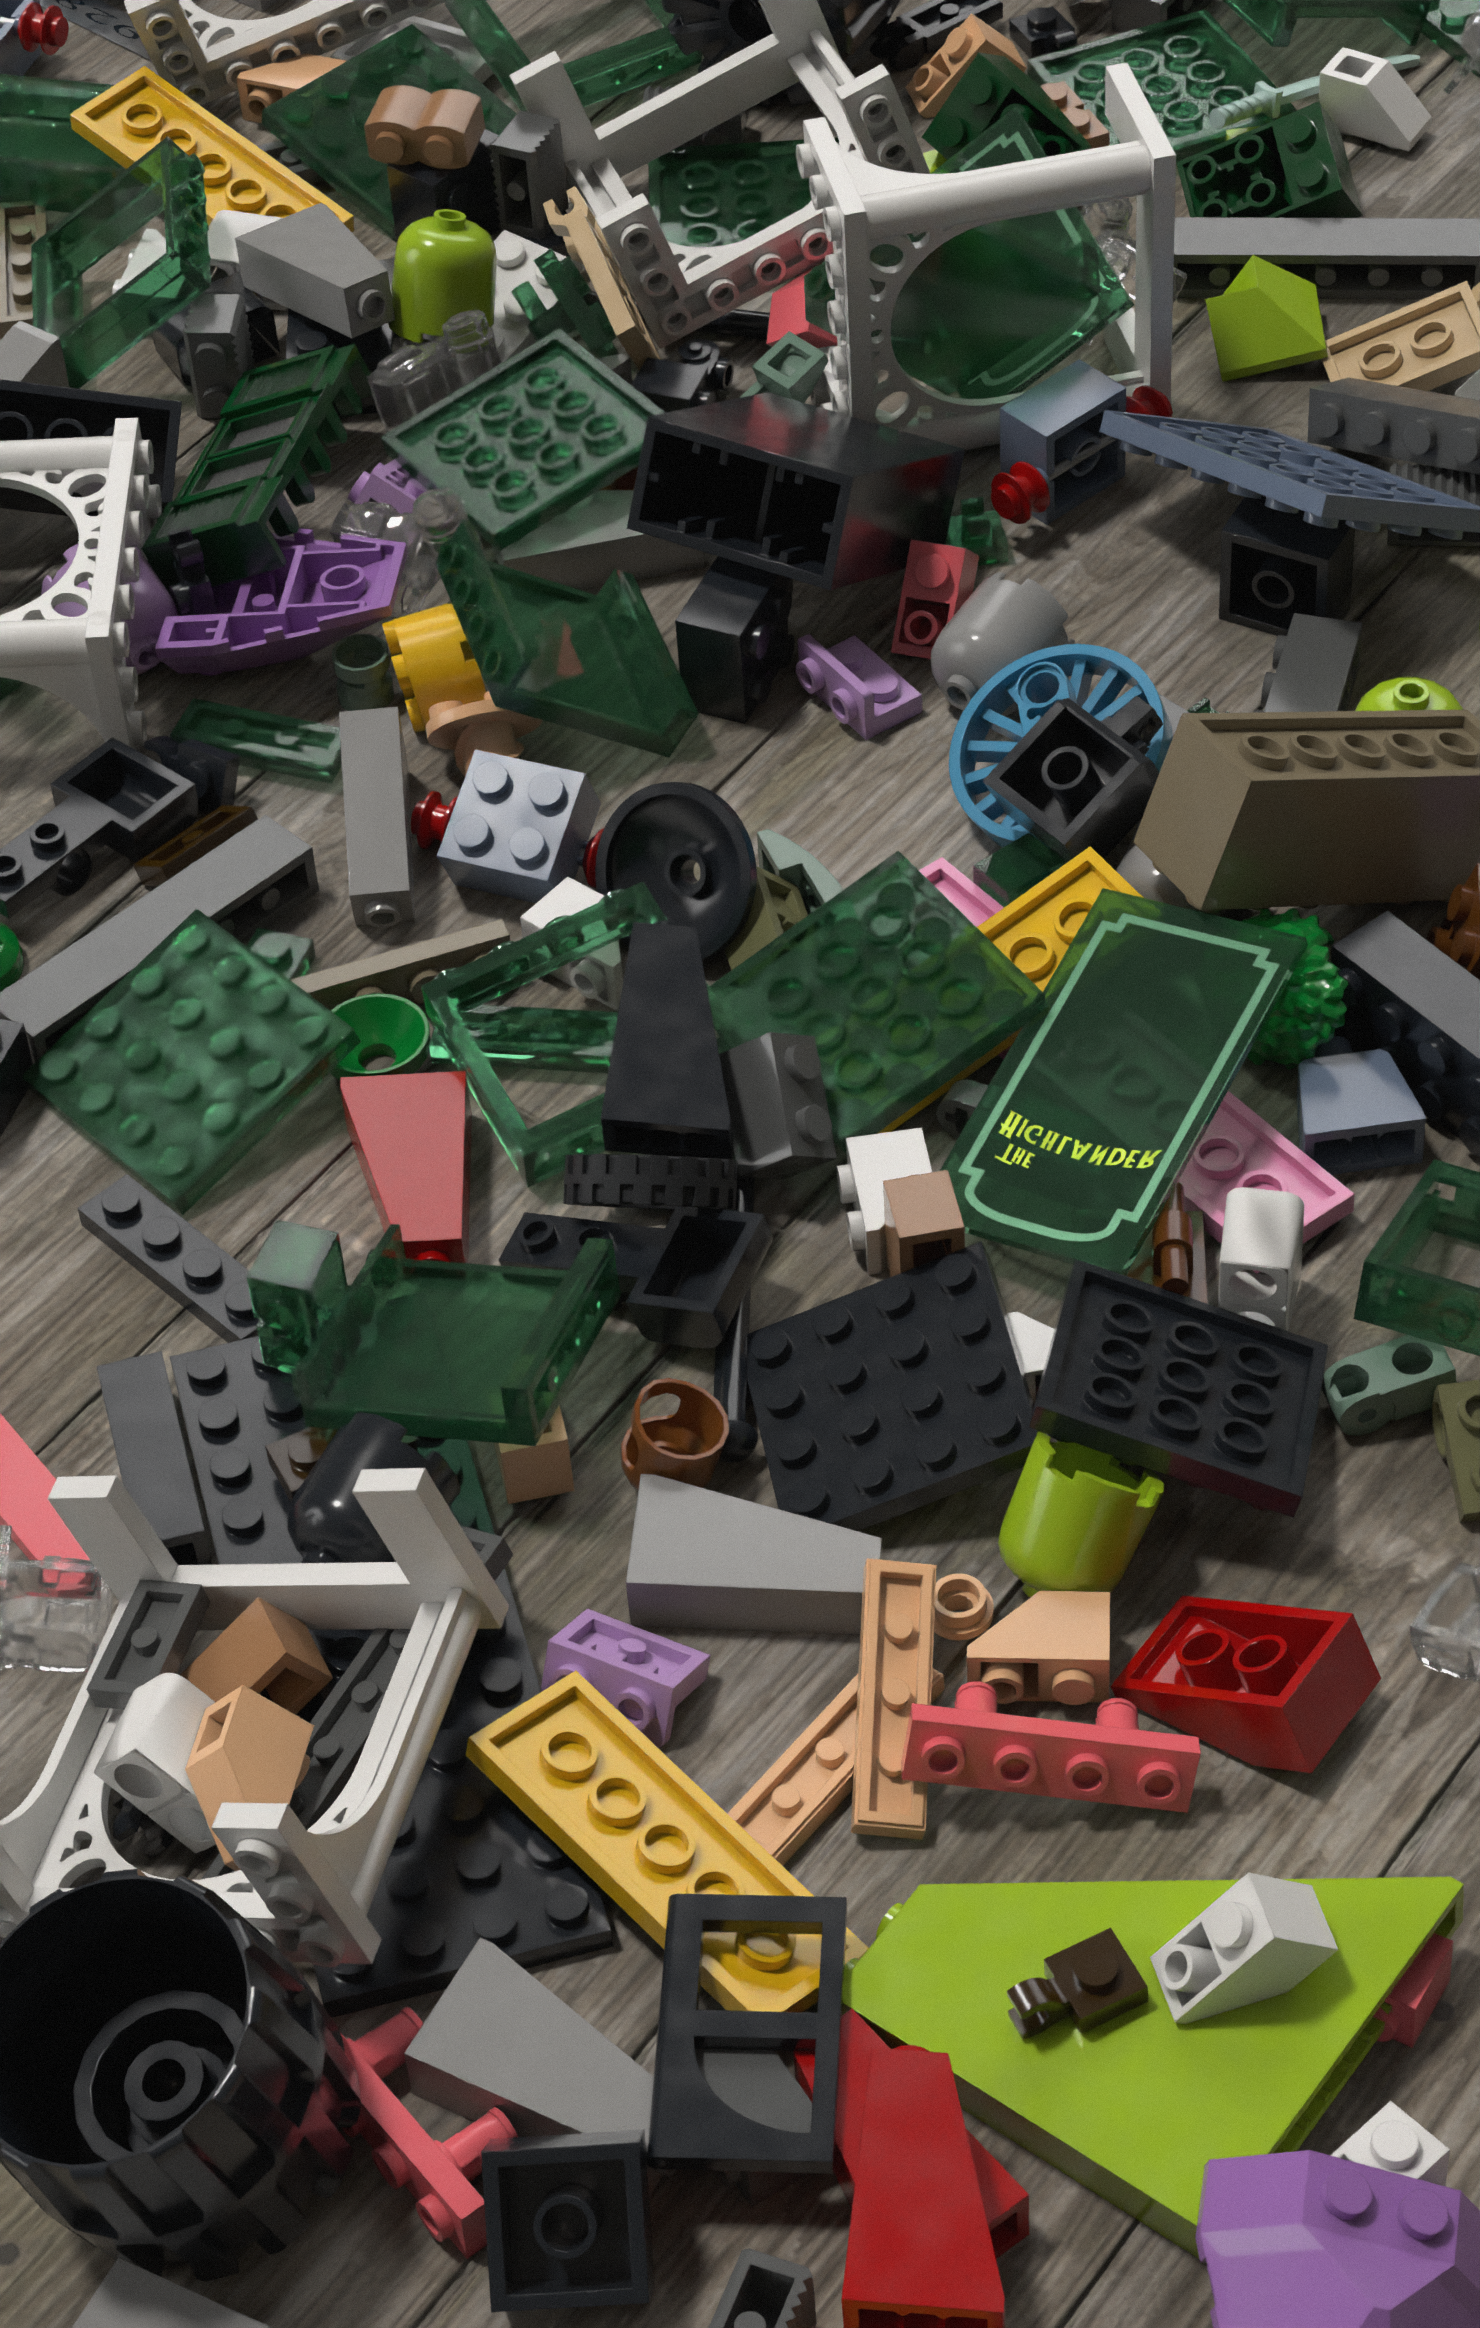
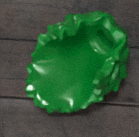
M1294 907L1288 909L1283 914L1271 915L1268 908L1260 909V914L1233 924L1213 938L1270 952L1272 954L1266 964L1280 967L1277 976L1237 1046L1238 1051L1246 1055L1255 1065H1261L1264 1061L1268 1060L1282 1064L1288 1070L1295 1068L1304 1059L1314 1057L1317 1047L1329 1043L1334 1037L1335 1029L1344 1025V1015L1347 1009L1341 998L1345 988L1348 986V981L1338 975L1340 969L1337 966L1328 962L1329 949L1324 946L1332 945L1334 939L1325 928L1319 926V917L1316 915H1311L1307 919L1302 918L1299 911ZM1208 946L1203 959L1205 968L1200 970L1197 978V988L1200 990L1204 1001L1203 1010L1208 1013L1210 1023L1221 1034L1233 1038L1268 973L1254 970L1259 958Z

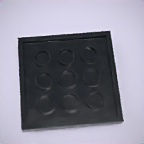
M982 1241L747 1334V1381L779 1510L860 1531L1024 1467L1033 1441L1039 1431L1029 1427L1034 1408L1033 1400L993 1265Z
M1075 1259L1066 1283L1029 1427L1045 1432L1060 1442L1077 1443L1112 1455L1122 1463L1133 1466L1141 1465L1176 1477L1189 1486L1208 1488L1243 1500L1256 1509L1275 1511L1294 1518L1304 1492L1328 1345Z

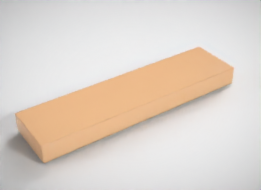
M870 1558L866 1559L864 1565L851 1833L922 1840L926 1832L928 1782L903 1780L901 1760L912 1703L931 1705L937 1565Z
M932 1668L931 1704L945 1689L944 1674ZM858 1674L727 1813L782 1866L853 1790Z

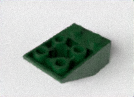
M978 52L922 136L927 143L961 172L1005 137L1011 143L1018 136L1022 135L1035 159L1088 150L1092 147L1047 93L1005 56ZM1018 144L1007 152L1002 146L972 170L1027 160ZM1045 213L1018 217L1016 219L1028 230L1034 231Z
M1319 101L1176 162L1190 217L1359 218L1363 216L1340 129Z

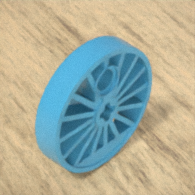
M1064 644L1052 646L1015 660L998 671L976 692L956 725L949 751V774L958 802L969 818L992 841L1007 851L1032 859H1063L1008 815L1001 824L994 822L1005 812L991 793L977 803L975 795L989 791L983 780L1056 701L1070 698L1101 722L1108 716L1112 718L1136 695L1153 707L1163 722V726L1151 739L1150 746H1147L1149 750L1145 755L1152 760L1160 773L1173 738V732L1169 716L1156 687L1148 675L1131 659L1119 652L1096 645ZM1093 675L1103 676L1088 697ZM1126 683L1133 687L1115 700ZM1014 702L1018 705L1021 724L1001 715ZM991 729L1016 742L984 741ZM976 762L997 763L974 771Z

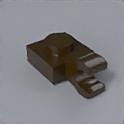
M1111 1927L1045 1958L1044 1975L1047 1979L1039 1977L1030 1978L1016 1984L1007 1991V1996L1014 2008L1008 2010V2016L1022 2039L1033 2037L1069 2016L1080 2034L1148 2002V1986Z

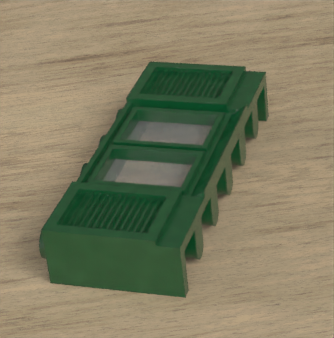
M355 344L339 349L332 345L243 372L219 414L221 417L220 423L176 499L167 503L141 548L148 559V563L169 594V586L176 584L177 580L172 563L175 560L170 548L167 532L186 526L191 528L193 540L198 539L204 558V570L210 580L211 587L285 566L287 560L266 525L267 521H269L279 537L298 532L299 523L283 492L284 490L296 507L314 502V488L300 465V461L302 460L312 477L331 471L330 458L316 432H319L322 440L328 447L345 443L347 441L346 429L334 407H337L343 418L359 415L363 409L361 399L376 395L379 390Z

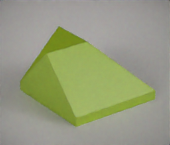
M1252 255L1223 295L1205 299L1222 382L1328 357L1316 285L1255 255Z

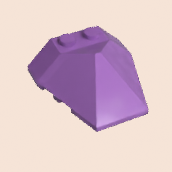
M299 528L294 536L279 537L277 534L272 533L287 560L285 566L212 587L218 614L165 617L155 647L157 659L179 674L200 673L203 675H217L226 671H237L302 659L392 615L408 555L407 544L346 534L340 537V543L315 540L313 530Z
M1312 2150L1210 2159L1205 2164L1195 2239L1200 2263L1207 2264L1215 2304L1210 2311L1213 2328H1480V2210L1462 2191Z

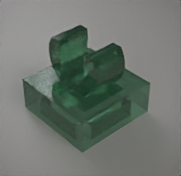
M983 497L962 499L960 501L961 515L951 516L946 545L966 548L979 555L978 566L1008 562V543L997 511L984 512Z

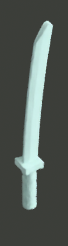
M1407 54L1383 58L1389 60L1397 71L1419 66L1420 62L1419 55ZM1320 75L1277 89L1272 88L1264 81H1259L1255 83L1254 94L1250 95V97L1247 96L1220 108L1213 109L1210 113V122L1216 129H1221L1261 112L1270 119L1279 117L1281 105L1319 93Z

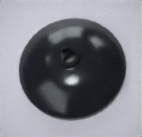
M663 782L647 786L633 793L611 815L598 845L595 876L597 892L614 901L618 937L628 947L630 945L633 922L653 924L657 921H672L682 926L696 927L703 961L725 949L745 925L755 898L757 867L749 834L737 813L726 801L714 792L699 785L686 782ZM696 862L700 867L699 881L694 876Z

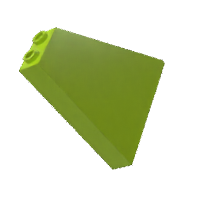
M1452 1877L1283 1879L1312 1885L1338 1951L1289 1992L1188 2024L1174 2022L1150 1957L1239 1880L920 1884L904 1905L896 1903L887 1911L879 1924L876 1940L860 1960L853 1958L844 1965L842 2015L853 2009L890 2049L902 2045H914L925 2048L930 2052L949 2053L960 2106L963 2110L1199 2259L1195 2238L1205 2164L1210 2159L1294 2152L1300 2148L1383 2033L1385 2022L1374 2018V2014L1380 2007L1387 2014L1390 2013L1392 2006L1385 2003V1999L1391 1994L1395 1985L1409 1966L1412 1965L1416 1956L1433 1934L1436 1933L1450 1939L1463 1922L1464 1884ZM1111 1927L1148 1986V2002L1080 2034L1069 2016L1033 2037L1022 2039L1008 2016V2010L1014 2008L1007 1996V1991L1016 1984L1030 1978L1039 1977L1047 1979L1044 1975L1045 1958Z

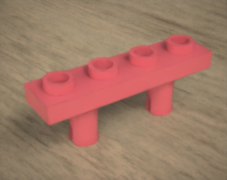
M975 1681L963 1684L957 1690L955 1708L912 1703L901 1760V1775L903 1780L1188 1813L1201 1752L1199 1737L1139 1730L1137 1708L1126 1699L1111 1698L1103 1701L1098 1707L1095 1725L998 1713L995 1689L987 1683Z
M406 2006L397 2015L356 2041L350 2038L346 2039L341 2034L344 2043V2053L358 2073L361 2096L360 2115L357 2123L352 2127H344L342 2129L352 2138L360 2133L373 2148L371 2154L374 2163L387 2183L394 2189L405 2185L418 2201L416 2202V2210L430 2234L439 2242L449 2237L468 2259L487 2245L484 2199L469 2183L482 2173L481 2151L490 2139L515 2138L518 2135L505 2114L498 2108L493 2107L481 2118L443 2143L438 2140H432L382 2081L383 2078L406 2063L404 2052L423 2025L418 2015Z

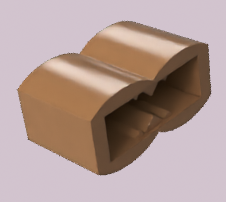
M406 85L391 86L383 89L364 125L369 157L385 164L408 165L420 161L428 166L440 169H457L467 166L485 130L481 97L458 89H444L432 94L423 89Z

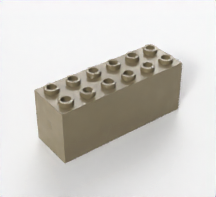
M1468 710L1182 713L1133 843L1152 861L1153 867L1158 872L1167 876L1184 893L1187 902L1191 906L1207 913H1218L1226 909L1250 908L1260 911L1262 908L1294 906L1313 909L1318 905L1340 904L1360 907L1365 903L1385 902L1407 905L1412 901L1431 900L1449 903L1454 888L1458 884L1464 885L1476 864L1480 863V721Z

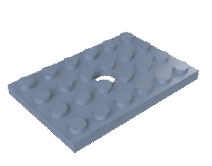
M1104 410L1099 432L1121 440L1120 450L1142 456H1152V453H1155L1156 464L1173 469L1188 470L1189 466L1192 468L1191 477L1197 480L1214 484H1224V481H1228V492L1255 499H1260L1264 495L1266 496L1265 506L1288 513H1299V510L1305 511L1303 521L1313 525L1337 528L1340 519L1346 520L1345 524L1347 526L1369 532H1379L1382 523L1388 524L1387 529L1411 536H1421L1424 527L1428 528L1430 534L1453 540H1461L1464 531L1480 533V506L1270 428Z

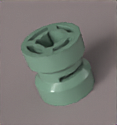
M355 634L339 641L332 649V663L334 672L338 677L336 689L341 706L347 711L387 707L394 698L393 678L388 671L390 668V657L385 641L378 636L370 634Z

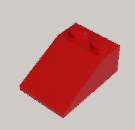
M1182 1595L1110 1687L1116 1698L1129 1700L1136 1708L1195 1737H1199V1739L1253 1766L1312 1773L1379 1683L1381 1677L1353 1613Z

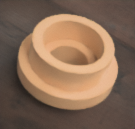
M960 1573L950 1574L939 1579L936 1582L934 1633L950 1640H968L979 1636L987 1630L993 1620L994 1604L990 1593L983 1584L973 1576ZM963 1610L964 1612H953V1611Z

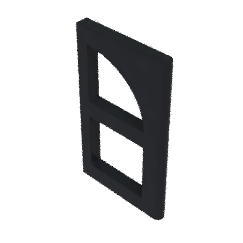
M673 1894L669 1897L646 2161L649 2167L673 2170L834 2173L847 1897ZM704 1932L822 1934L818 2013L698 2010ZM695 2048L815 2051L811 2133L790 2132L765 2126L748 2119L726 2105L712 2091L702 2076L696 2061Z

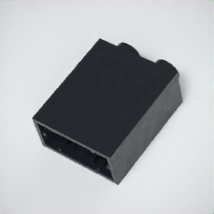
M769 392L647 417L627 529L827 590H834L905 569L911 540L945 545L965 449Z

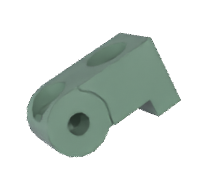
M1432 1325L1345 1357L1334 1363L1324 1373L1321 1389L1341 1430L1348 1435L1360 1436L1380 1429L1392 1419L1398 1420L1428 1409L1432 1414L1433 1394L1437 1385L1457 1383L1456 1369Z

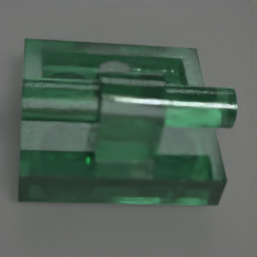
M550 249L533 261L556 295L559 303L547 310L529 281L518 285L511 293L530 321L527 328L544 354L550 353L561 371L579 365L581 362L567 341L580 334L596 359L619 354L612 343L617 336L606 312L598 301L589 306L583 296L592 290L570 256L560 261L554 251Z

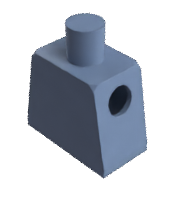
M1334 1036L1329 1043L1317 1047L1315 1058L1304 1059L1298 1064L1296 1108L1299 1149L1328 1173L1335 1175L1422 1163L1426 1117L1389 1052L1376 1049L1353 1053L1348 1039Z

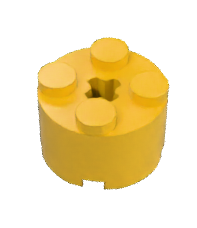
M459 601L442 604L382 623L392 656L393 666L404 697L407 699L415 696V698L405 700L414 733L426 730V724L430 720L428 709L437 703L461 701L464 705L485 700V685Z

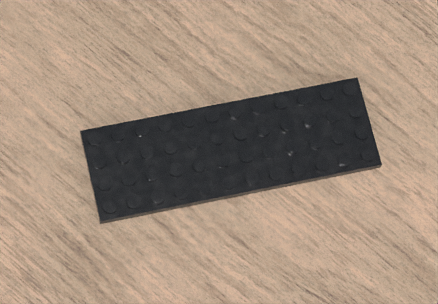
M426 1297L169 1356L218 1565L292 1564L302 1562L304 1558L296 1550L287 1530V1515L291 1501L268 1463L265 1446L387 1395L392 1399L416 1439L418 1453L426 1459L429 1453L435 1450L456 1474L461 1491L453 1501L450 1510L458 1523L464 1527L495 1535ZM505 1568L495 1581L509 1604L502 1627L497 1629H477L366 1917L382 1939L372 1964L340 1963L335 1967H322L313 1964L322 2003L331 2018L447 1989L479 1938L495 1944L523 1969L613 1947L611 1929L598 1884L466 1756L468 1737L541 1692ZM375 1629L309 1630L333 1679L296 1714L298 1717L309 1723L311 1722ZM264 1688L260 1692L261 1695L272 1701L266 1688Z

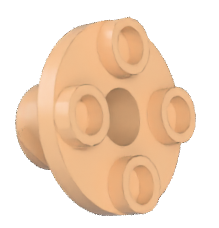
M516 687L492 689L484 694L485 700L464 705L461 701L440 702L428 709L430 720L425 727L429 744L434 747L455 750L454 755L457 767L465 776L475 749L519 759L524 746L516 739L534 731L541 725L542 715L539 704L533 700L520 698L519 690Z

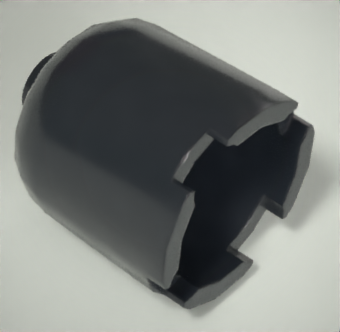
M356 1413L348 1424L339 1428L295 1493L289 1506L287 1530L296 1550L304 1558L301 1563L396 1562L352 1492L362 1469L425 1468L450 1509L453 1501L461 1491L456 1474L435 1450H432L425 1459L415 1449L401 1441L408 1432L402 1425L377 1414Z

